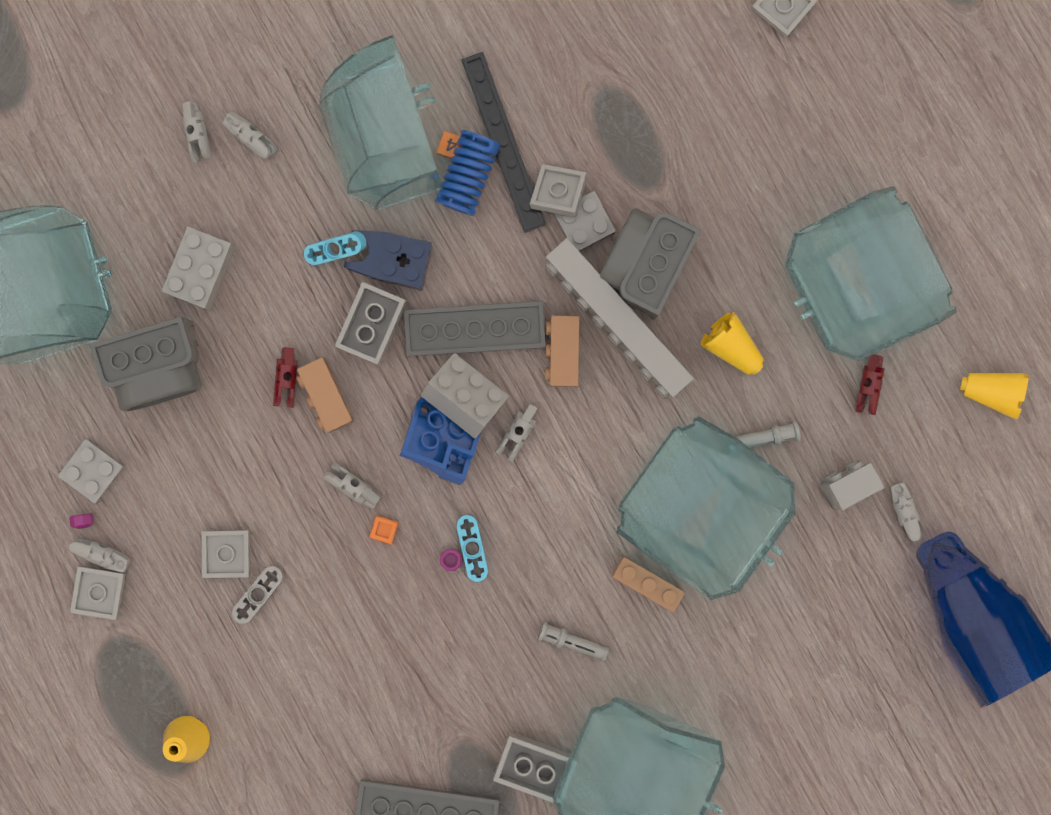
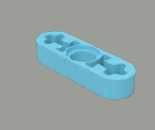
M354 231L318 241L305 248L304 258L309 264L318 265L355 255L365 249L366 238L362 233ZM352 240L357 241L358 245H352L349 247H347L346 243ZM332 242L339 246V254L331 251L330 245ZM323 250L324 252L319 256L313 255V251L317 252Z
M464 515L457 522V531L466 571L472 581L480 582L487 577L488 566L479 526L475 517ZM464 519L474 523L470 530L472 535L474 533L477 534V538L471 537L465 541L463 540V536H467L466 529L461 528V525L464 524ZM471 541L479 545V552L475 555H470L466 551V545ZM482 556V561L478 560L479 568H484V572H481V577L471 573V570L474 569V562L468 563V559H476Z

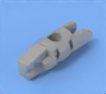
M192 101L182 104L183 124L190 157L194 163L198 162L201 158L199 148L205 159L211 157L204 118L202 112L199 111L198 104Z
M233 111L226 115L222 124L234 137L258 156L262 157V159H267L270 155L278 152L277 146L249 121Z
M529 404L524 414L521 412L517 413L495 453L499 455L503 453L508 440L514 442L517 445L508 456V460L513 463L528 434L536 424V421L532 418L538 409L537 407ZM521 428L523 430V434H515V429Z
M336 462L331 465V470L343 480L331 472H326L323 475L325 481L359 504H364L373 509L380 500V497L372 491L373 489L368 484Z
M904 482L893 484L890 488L893 507L897 513L899 524L904 526L906 534L911 541H917L921 538L918 524L920 517L916 511L914 499L911 497Z
M80 537L69 545L71 553L106 569L124 573L130 563L131 558L116 549L96 541Z

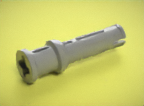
M792 421V424L783 426L773 425L771 429L728 437L731 452L771 443L781 445L782 442L790 440L801 441L797 421Z
M546 621L543 622L537 641L541 642L544 640L555 644L556 648L564 646L605 661L609 651L607 646L605 647L569 634L566 628L559 629L548 625Z

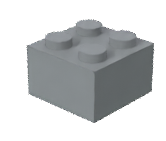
M854 461L846 465L844 472L829 474L824 477L825 482L820 484L833 509L845 510L884 489L872 464L862 461Z

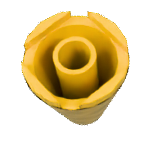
M728 312L720 317L711 326L713 329L709 335L705 333L700 341V345L704 349L747 375H755L763 368L764 358L735 312H732V314Z
M969 373L968 377L963 376L960 390L964 391L963 396L1017 420L1022 410L1019 409V406H1021L1025 399L1029 374Z
M181 716L174 719L168 724L163 734V754L168 760L174 762H194L206 753L210 744V733L207 726L194 716Z

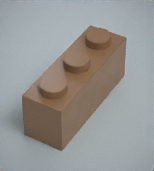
M551 316V321H546V335H551V342L546 344V358H550V368L546 367L545 381H550V387H578L579 316Z
M322 357L297 369L299 375L296 378L301 388H306L309 394L306 399L310 408H315L319 415L316 421L321 430L325 429L327 433H331L354 422L325 358Z
M623 555L611 574L616 580L673 613L685 594L682 589Z

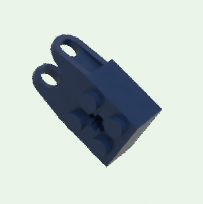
M351 231H358L364 235L366 244L369 246V254L363 261L345 262L344 268L380 282L423 291L433 247L431 242L386 232ZM402 257H407V260L410 261L409 264H405V267H401L399 262Z

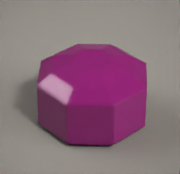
M92 513L69 517L70 527L88 528L94 524Z
M446 549L440 555V565L446 571H456L462 565V555L456 549Z

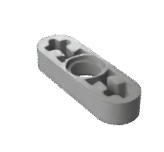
M272 565L265 568L234 606L232 617L237 623L245 624L251 621L282 583L284 572L279 566ZM268 571L271 573L277 571L276 577L278 581L273 580L269 583L268 587L272 588L270 591L267 586L259 583L261 580L265 583L269 579ZM255 588H261L264 591L265 596L262 601L253 599L252 591ZM249 602L257 606L256 609L253 606L248 609V617H239V608H245Z

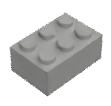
M187 226L161 292L211 311L236 247L229 242Z
M362 282L335 347L381 366L406 308L407 301Z
M455 353L428 382L420 395L475 439L509 398L505 392Z
M509 731L494 772L493 781L560 805L576 763V756Z

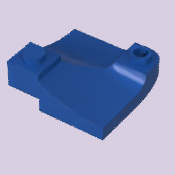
M422 397L414 405L411 421L399 456L428 468L439 475V478L461 485L466 479L481 433L476 439ZM421 408L427 409L428 413H423Z

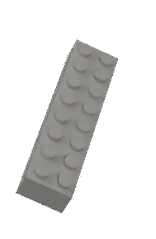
M567 238L546 256L545 269L553 278L557 276L562 281L560 286L568 295L573 293L576 296L577 305L584 312L588 310L593 315L591 320L600 330L604 327L609 333L607 338L614 346L620 345L625 351L623 356L631 364L635 362L641 368L638 371L646 381L651 379L656 385L654 390L660 397L673 398L694 379L613 288L600 278V274Z

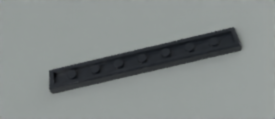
M480 52L463 58L461 61L489 138L500 144L496 157L523 231L526 233L543 227L546 223L541 210L531 209L530 207L534 190L484 53Z

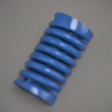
M461 130L460 138L457 141L459 148L454 149L453 153L455 156L451 157L450 160L452 165H449L447 168L449 173H446L444 176L446 181L442 182V189L439 190L435 202L455 211L474 216L477 208L475 206H478L479 201L467 194L481 197L482 192L471 186L484 189L485 183L472 177L484 181L488 180V174L474 168L490 172L491 166L478 160L493 164L495 161L494 157L483 153L497 155L500 144L474 132Z

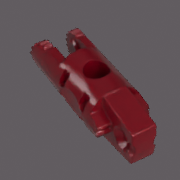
M282 348L281 359H277L273 406L279 407L282 389H288L287 407L294 408L297 374L294 348ZM285 373L288 375L287 381L283 377Z
M870 354L867 366L864 365L855 412L862 413L866 398L870 396L868 412L871 415H876L885 371L882 368L883 357L880 355Z

